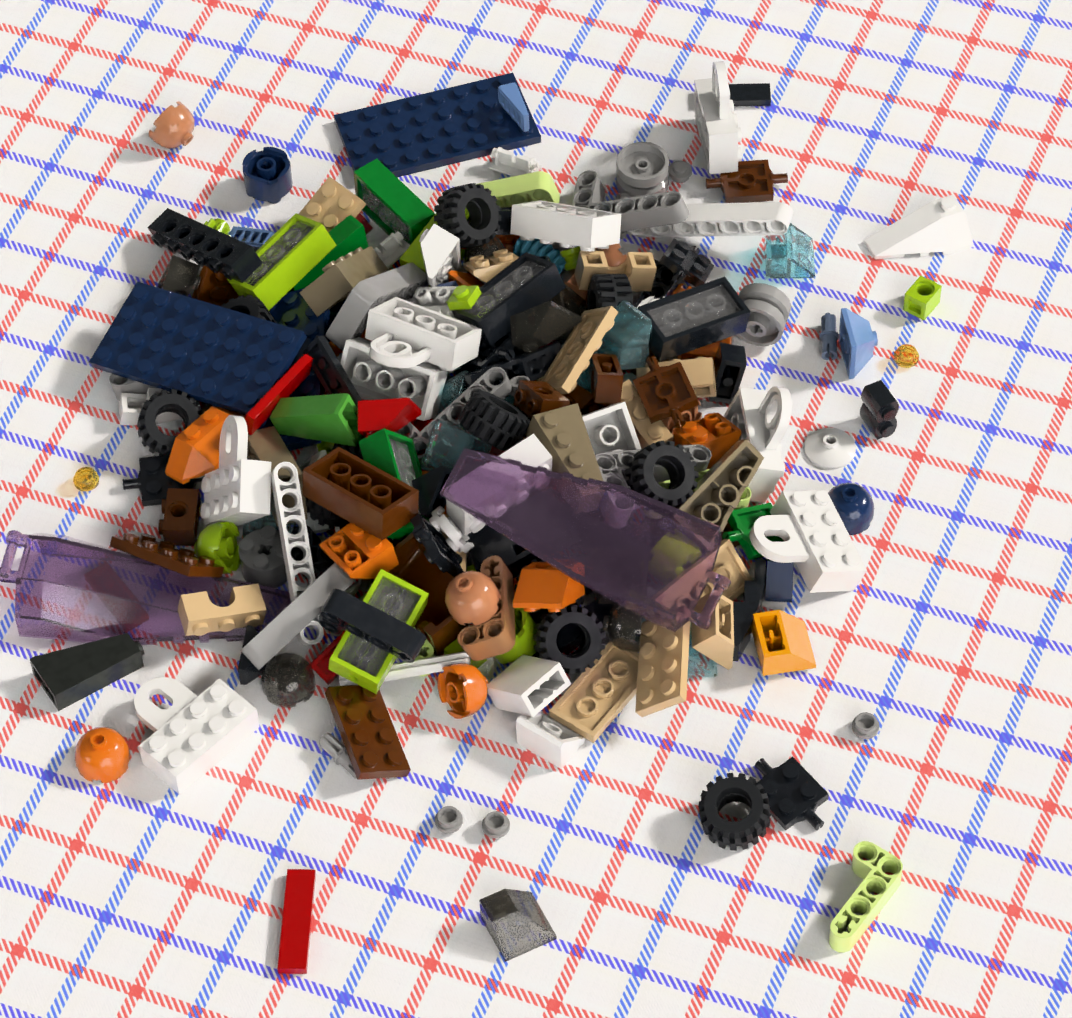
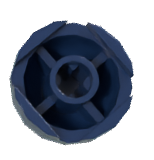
M842 483L833 487L828 494L849 535L860 534L867 530L874 517L872 496L864 487L855 483Z

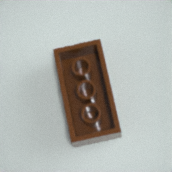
M340 447L303 469L302 496L381 540H384L409 523L410 519L418 514L419 490Z

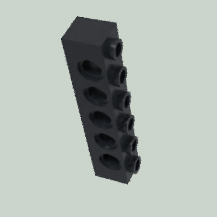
M169 208L147 227L153 235L151 237L152 241L158 247H165L173 254H181L186 260L189 261L191 259L199 266H206L216 274L219 272L229 280L234 279L243 283L262 264V261L251 245Z

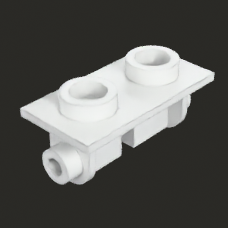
M498 147L492 150L491 156L494 159L488 168L510 176H518L537 172L541 169L542 165H539L535 158H529L517 154L515 157L513 152Z
M399 231L395 234L392 232L390 236L380 243L384 248L382 252L377 247L374 249L388 269L400 259L410 246V244L403 240L404 237Z

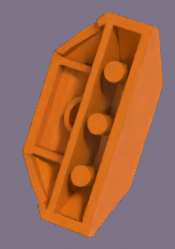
M211 406L175 438L165 469L166 475L185 484L190 482V479L199 478L218 469L220 434L225 419L229 415L242 416L244 419L246 416L220 407Z

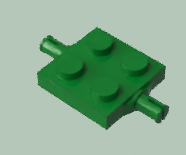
M766 503L732 511L728 518L733 531L724 532L722 538L730 539L731 542L738 541L749 560L764 557L752 545L749 534L758 518L771 515L772 504ZM765 536L772 542L784 541L778 536Z

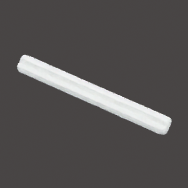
M463 651L414 660L413 663H395L384 682L444 671L443 667L451 664H471V659ZM339 675L341 686L357 685Z

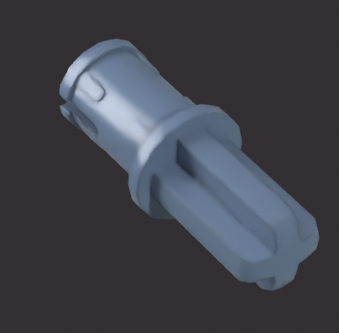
M825 313L821 317L819 339L822 341L821 357L824 360H830L829 352L831 353L832 360L838 357L837 340L839 339V334L836 332V316L830 313Z

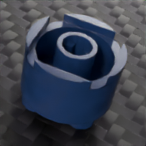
M263 147V151L256 152L255 149L245 156L242 165L246 194L256 200L268 201L271 204L280 202L281 198L289 193L293 184L291 165L287 154L275 147Z

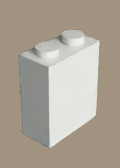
M522 655L489 682L487 688L488 694L497 709L534 717L569 687L571 682L560 662Z

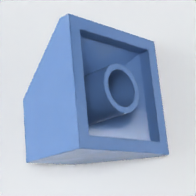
M842 308L838 342L849 379H854L873 357L874 346L878 344L877 333L872 331L868 320L847 308Z

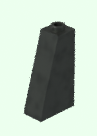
M125 633L30 658L33 675L57 710L60 711L144 667L142 655L145 653L138 640L133 641L130 635Z

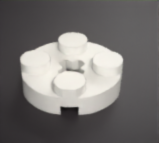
M437 507L431 512L430 523L438 532H445L449 537L446 539V542L455 552L461 553L463 551L467 553L474 547V544L471 542L466 543L470 539L468 535L464 536L453 520L442 514L446 511L443 507Z

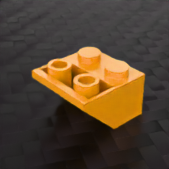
M781 610L753 614L752 635L763 676L816 668L804 621Z

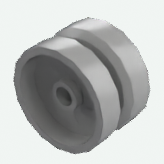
M651 142L631 143L622 148L617 155L616 186L620 194L627 193L631 197L667 192L669 185V157L663 148Z
M765 283L746 285L740 290L739 296L751 312L746 331L736 336L746 343L756 346L776 344L782 337L792 306L789 298L778 288Z

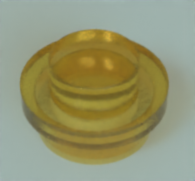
M903 344L895 351L894 361L900 367L911 368L918 363L919 353L914 346Z
M82 467L75 473L73 478L74 486L80 491H91L98 486L99 475L90 467Z

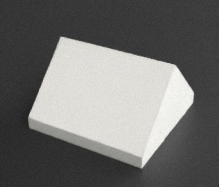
M538 712L534 717L519 716L516 720L517 743L560 769L566 765L586 739L543 712Z

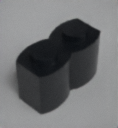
M879 380L864 387L861 394L863 404L860 408V417L877 440L889 437L895 432L897 427L895 416L899 410L897 400L882 380Z

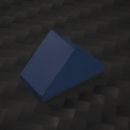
M767 559L765 601L792 602L794 562L779 563Z

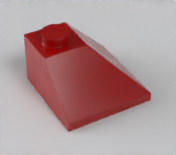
M410 398L358 401V432L363 437H368L383 428L396 432L419 417L421 409Z

